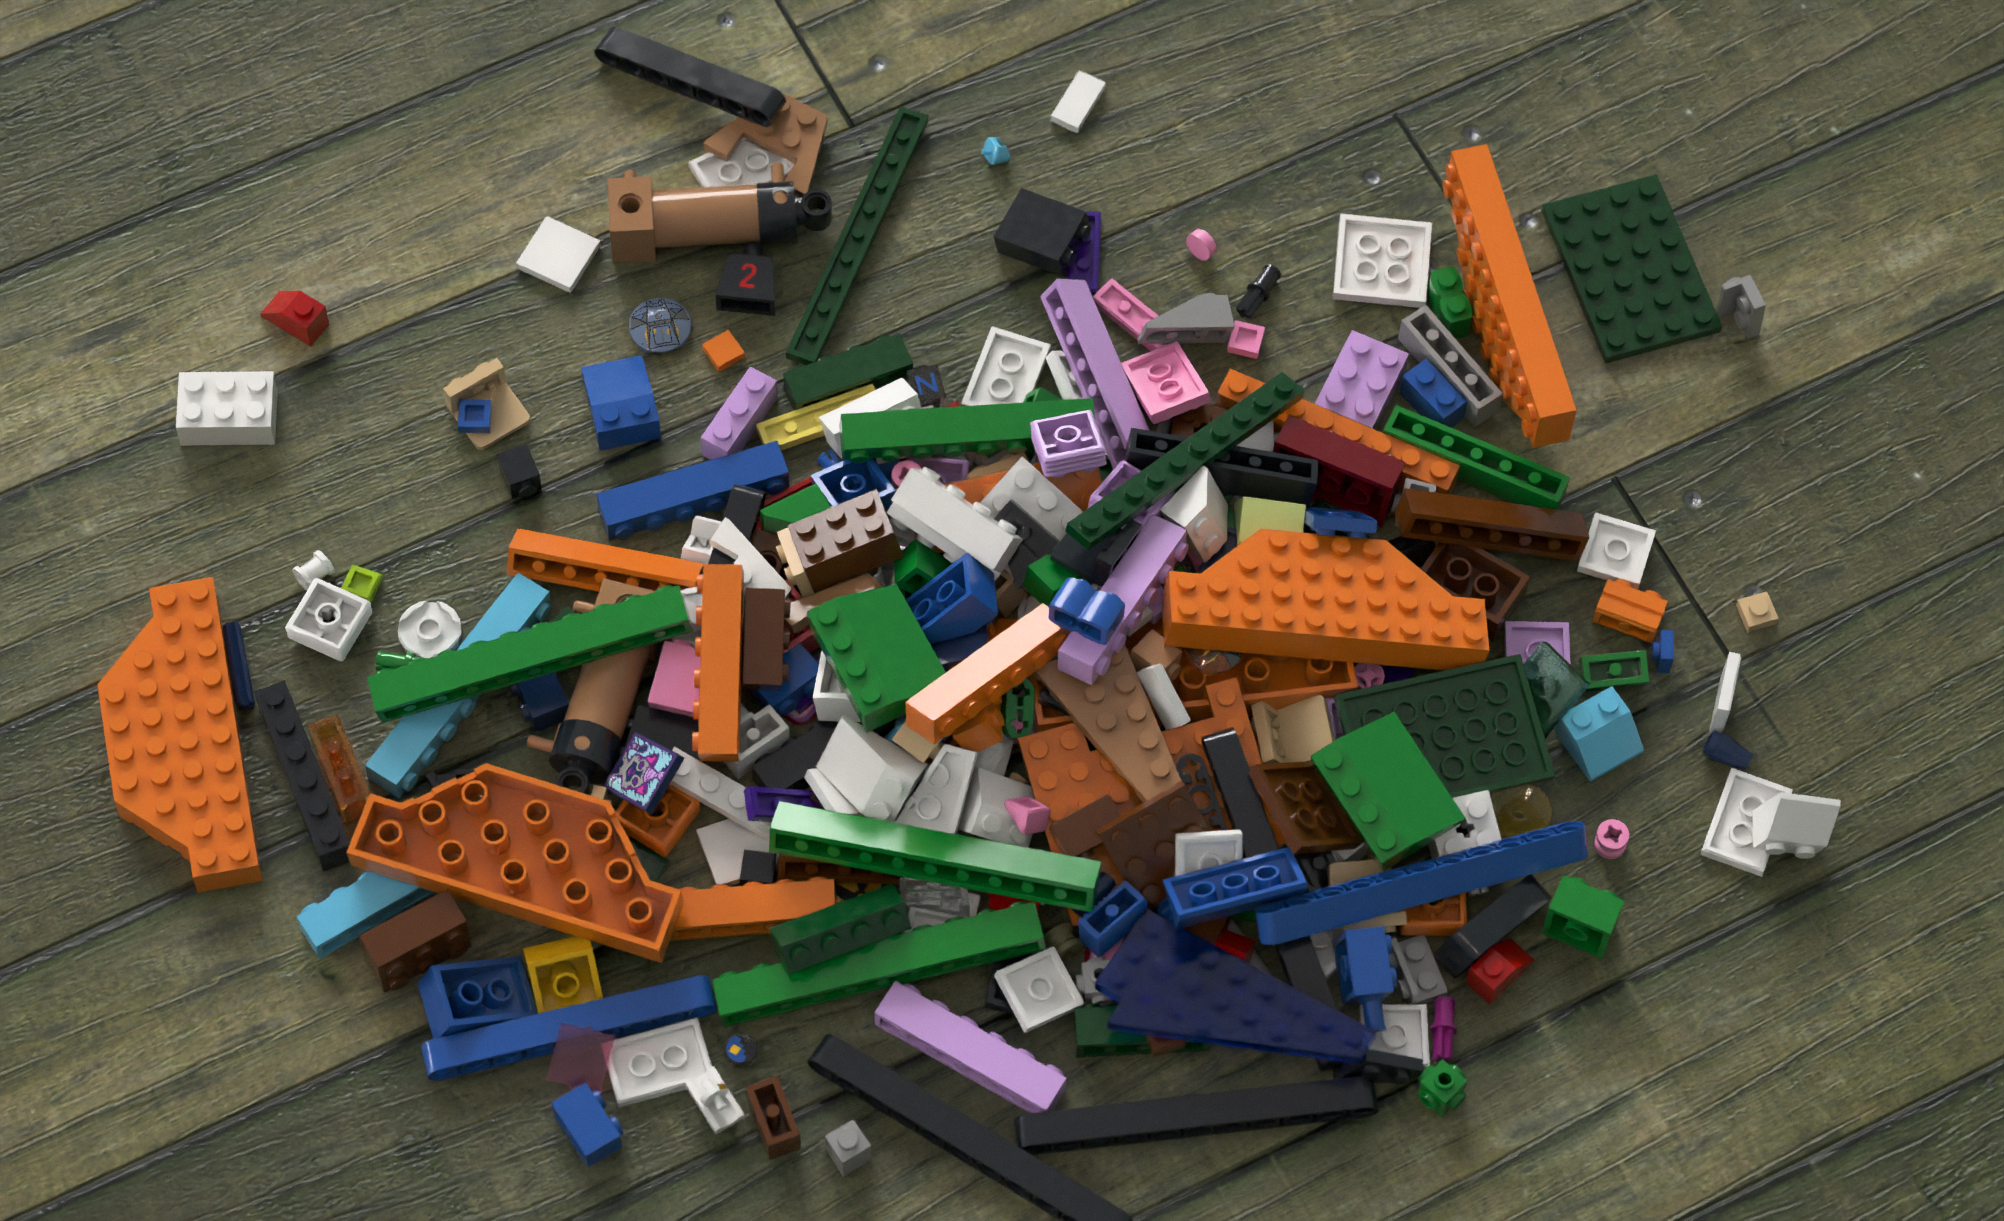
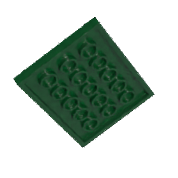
M1657 174L1542 205V214L1605 364L1721 333L1722 324Z
M1521 654L1336 694L1333 698L1343 735L1395 712L1452 798L1489 790L1490 794L1552 780L1555 777Z

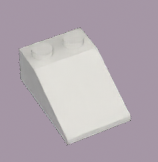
M843 715L816 767L861 814L871 819L894 823L910 796H912L928 764L922 763L907 751L872 731L866 732L862 725Z

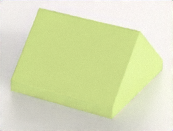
M1245 496L1236 500L1234 512L1237 546L1260 529L1303 532L1306 505Z

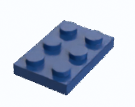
M1316 507L1305 509V527L1311 528V531H1316V534L1334 536L1335 530H1340L1349 537L1366 538L1367 533H1376L1377 520L1361 511Z

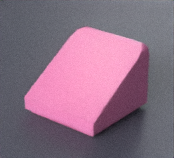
M1029 796L1005 800L1004 805L1023 834H1033L1046 830L1051 810L1049 807Z

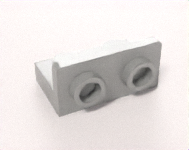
M1751 275L1742 278H1731L1722 285L1716 312L1719 319L1734 314L1737 327L1740 330H1744L1748 339L1760 335L1766 304Z
M1425 934L1398 942L1396 937L1391 938L1392 953L1388 954L1390 967H1394L1398 978L1397 990L1401 999L1406 998L1408 1004H1426L1435 1001L1438 997H1447V987Z

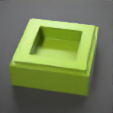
M352 564L341 589L372 603L381 584L382 574Z

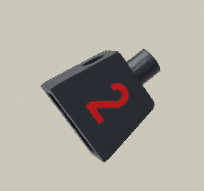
M749 242L745 244L744 254L732 253L728 256L716 290V309L718 311L775 316L773 259L762 256V245Z

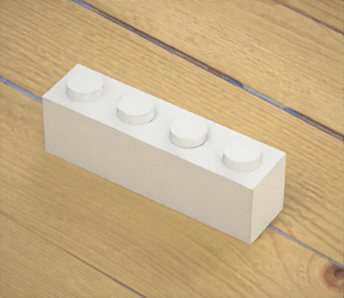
M924 467L922 470L911 468L891 501L901 506L992 570L1003 572L1023 540L1015 534L1017 528L1003 519L997 522L989 516L991 510L976 501L973 505L964 499L966 494L952 484L946 487L938 481L940 476L927 467Z

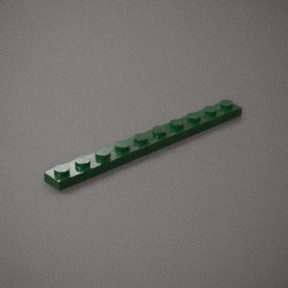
M902 106L899 107L786 350V359L808 365L817 362L929 122V115Z
M1281 372L1069 521L1065 532L1089 551L1188 481L1203 465L1205 467L1209 466L1302 400L1305 390L1285 373Z

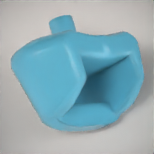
M988 137L981 150V154L985 156L991 165L1008 162L1010 160V153L1007 146H1002L1000 138Z

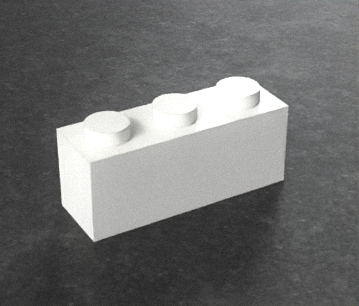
M900 378L819 417L827 443L842 459L839 431L841 414L922 409L917 393L903 378Z

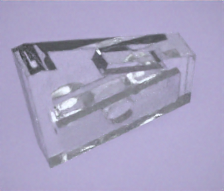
M907 877L899 878L900 895L904 899L906 906L961 917H970L967 889Z

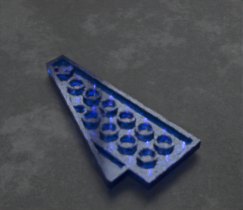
M1145 909L1095 982V989L1120 1002L1107 1021V1028L1113 1031L1358 1064L1364 1058L1377 1035L1376 1031L1183 928L1176 930L1174 923L1148 909Z

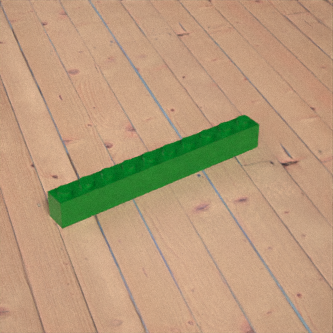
M667 585L647 595L629 596L620 603L598 605L592 611L586 613H571L565 615L559 621L537 623L531 629L525 631L506 632L498 639L476 641L464 649L457 651L445 650L430 659H415L403 667L381 669L375 675L367 677L375 712L381 722L385 723L694 631L680 586L673 587Z
M780 801L770 826L769 852L1088 912H1092L1099 888L1101 861Z
M1020 901L1011 904L1009 908L997 911L986 909L980 911L977 916L969 918L953 917L940 925H920L911 932L890 936L790 974L787 973L781 963L774 965L764 963L741 973L736 971L723 973L719 978L712 979L721 1021L724 1027L889 988L895 981L900 984H906L1046 950L1035 902Z

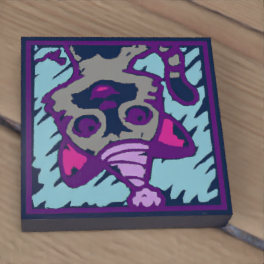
M635 731L603 787H607V791L652 815L685 758Z

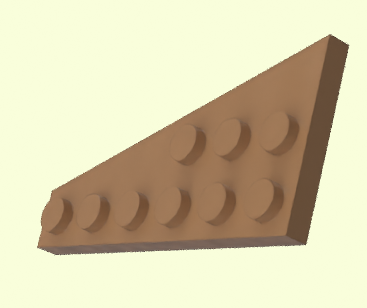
M1125 644L1119 653L1114 652L1110 658L1111 662L1108 670L1103 676L1099 675L1092 685L1058 670V659L1047 662L1043 668L1032 673L1038 681L1040 680L1050 691L1049 694L1071 715V720L1096 749L1115 766V771L1122 778L1124 777L1136 790V795L1143 803L1181 781Z

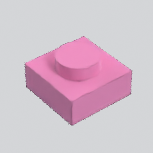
M1235 320V327L1230 336L1227 352L1257 359L1265 327Z

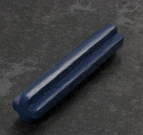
M237 621L225 623L223 625V632L238 709L241 711L250 710L255 707L241 627Z

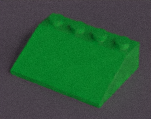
M897 584L836 597L806 611L810 629L866 732L905 715V702L946 673Z
M1395 712L1336 739L1310 756L1314 769L1383 872L1466 820Z

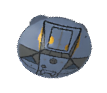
M654 298L641 303L632 312L629 319L630 335L644 353H663L676 348H682L687 343L691 329V320L686 309L678 302L667 298Z

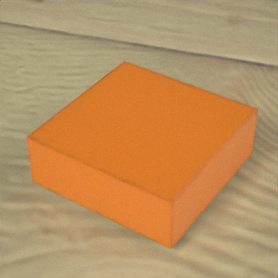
M729 330L702 344V350L718 372L745 358V352Z

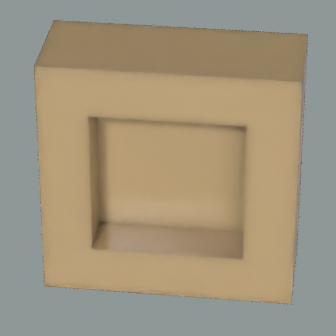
M1767 591L1737 600L1736 607L1747 632L1777 624L1779 618Z

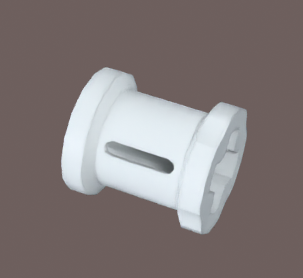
M319 550L314 552V557L301 567L296 566L292 569L295 578L305 590L309 589L315 578L322 579L326 575L331 576L335 573L332 563Z

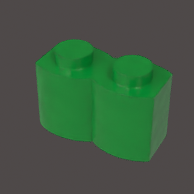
M1453 266L1431 271L1427 299L1440 322L1455 339L1468 336L1472 318V306L1466 295L1462 293L1463 283L1460 274Z

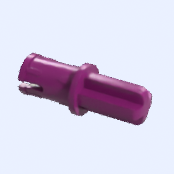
M1443 996L1436 998L1434 1001L1435 1016L1434 1024L1431 1025V1032L1434 1034L1433 1059L1436 1062H1440L1443 1059L1447 1063L1452 1058L1453 1035L1457 1033V1027L1454 1025L1456 1001H1453L1451 997Z

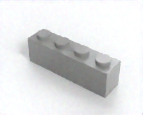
M1426 305L1401 320L1399 341L1418 363L1427 359L1468 401L1465 417L1474 427L1499 412L1503 393Z

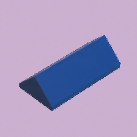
M1289 847L1163 880L1176 930L1254 910L1267 903L1304 894L1308 888L1307 881Z

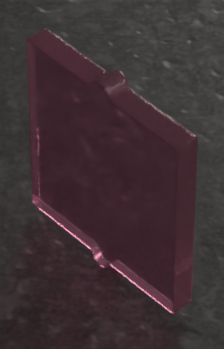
M561 1022L546 1079L570 1085L572 1090L587 1083L591 1091L598 1090L600 1093L615 1035L594 1031L590 1026L582 1028Z

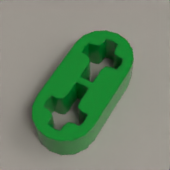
M1027 678L1019 684V688L1025 691L1024 696L1018 699L1017 695L1012 694V689L1002 695L1001 714L1005 723L1002 726V732L1009 739L1015 740L1028 736L1033 728L1035 691L1033 684ZM1016 718L1018 722H1023V728L1018 729L1017 733L1016 728L1010 726V722L1016 720Z

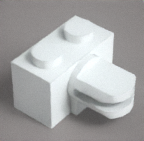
M741 703L740 761L724 762L737 779L750 772L758 758L764 754H773L781 749L782 745L790 739L788 725L770 704L753 715Z

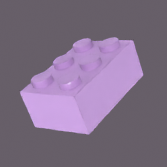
M1352 330L1315 404L1377 430L1406 372L1409 353Z

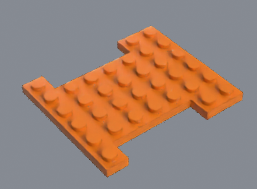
M1237 677L1204 687L1212 718L1162 731L1175 766L1179 759L1186 754H1196L1205 762L1227 830H1232L1206 758L1201 737L1233 727L1237 733L1249 769H1252L1256 764H1262ZM1075 723L1018 738L1017 741L1034 799L1051 809L1047 828L1044 831L1050 852L1062 854L1049 831L1050 825L1101 797L1109 794L1120 816L1143 803L1136 795V790L1124 777L1122 778L1115 771V766L1105 755H1102L1098 750L1089 751L1086 737ZM1186 761V766L1182 769L1183 774L1189 773L1192 780L1191 785H1186L1187 790L1196 785H1205L1203 779L1197 783L1195 772L1199 767L1198 765H1192L1190 761ZM1198 791L1192 795L1198 809H1205L1209 806L1210 798L1205 792ZM1259 794L1275 841L1279 847L1285 844L1284 837L1276 822L1271 818L1269 809ZM1214 810L1203 816L1210 831H1220L1218 827H1212L1209 820L1210 816H1216ZM1103 844L1093 849L1095 855L1089 859L1101 861V871L1113 878L1116 883L1113 889H1117L1118 885H1122V881L1125 880ZM1067 908L1072 927L1079 926V918L1081 917L1071 908Z

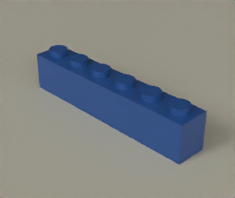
M774 441L597 493V505L608 539H625L642 530H656L666 523L676 520L686 521L694 515L703 512L721 510L724 506H727L734 484L766 491V494L771 495L780 493L785 488L790 487L789 471L778 441Z

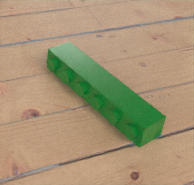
M1398 405L1395 406L1383 430L1384 434L1460 465L1457 480L1514 504L1559 510L1566 495L1570 480L1569 476Z

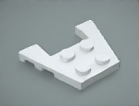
M725 517L711 537L710 545L736 560L734 564H742L744 570V592L746 588L785 589V598H788L792 588L737 527ZM684 597L692 628L698 629L701 625H696V606L699 605Z

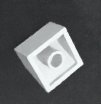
M1203 465L1160 509V512L1165 520L1187 530L1186 544L1189 545L1188 551L1206 563L1227 541L1228 504L1208 468Z
M975 767L958 830L986 840L1028 848L1033 834L1025 835L1019 830L1004 804L1005 800L1029 796L1034 799L1031 786Z
M1784 792L1778 793L1752 811L1753 848L1763 849L1767 854L1771 855L1787 852L1794 853L1797 858L1806 859L1814 857L1816 853L1828 845L1841 806L1840 800Z

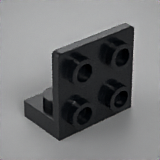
M1131 520L1123 529L1120 528L1089 551L1066 533L1051 553L1050 559L1102 588L1139 535L1142 524Z

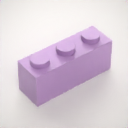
M749 367L701 436L702 456L713 460L742 451L756 431V424L763 421L778 399L777 380Z

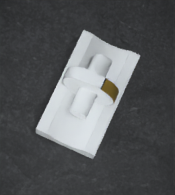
M714 1066L702 1075L685 1082L687 1090L715 1134L724 1131L745 1118V1114Z

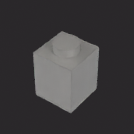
M853 1119L825 1136V1151L843 1177L871 1160V1145Z

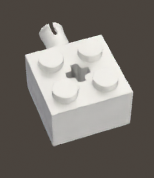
M1489 790L1454 797L1453 800L1466 820L1428 843L1431 857L1436 858L1501 840ZM1460 825L1462 829H1467L1468 834L1465 836V838L1463 833L1457 834L1456 829ZM1483 887L1469 891L1468 896L1485 894L1489 892V889Z

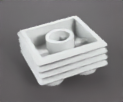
M315 578L285 627L288 638L338 661H344L372 614L371 603L346 590ZM332 617L335 618L334 621L329 623L323 621L324 619L329 621Z

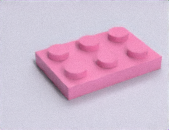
M1178 341L1121 363L1132 390L1153 425L1211 402L1209 391Z

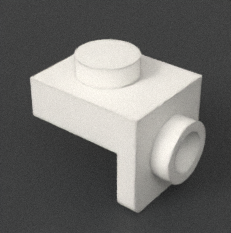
M695 516L691 534L682 548L681 559L708 564L713 550V546L710 545V539L720 526L721 521Z

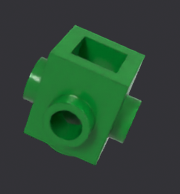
M1443 1059L1435 1067L1429 1065L1418 1078L1420 1085L1417 1097L1427 1108L1435 1111L1440 1117H1443L1451 1108L1453 1110L1458 1108L1467 1096L1464 1092L1468 1080L1465 1079L1464 1073L1456 1065H1449Z

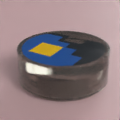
M736 1033L729 1037L725 1043V1057L732 1066L746 1068L756 1061L758 1045L751 1035Z

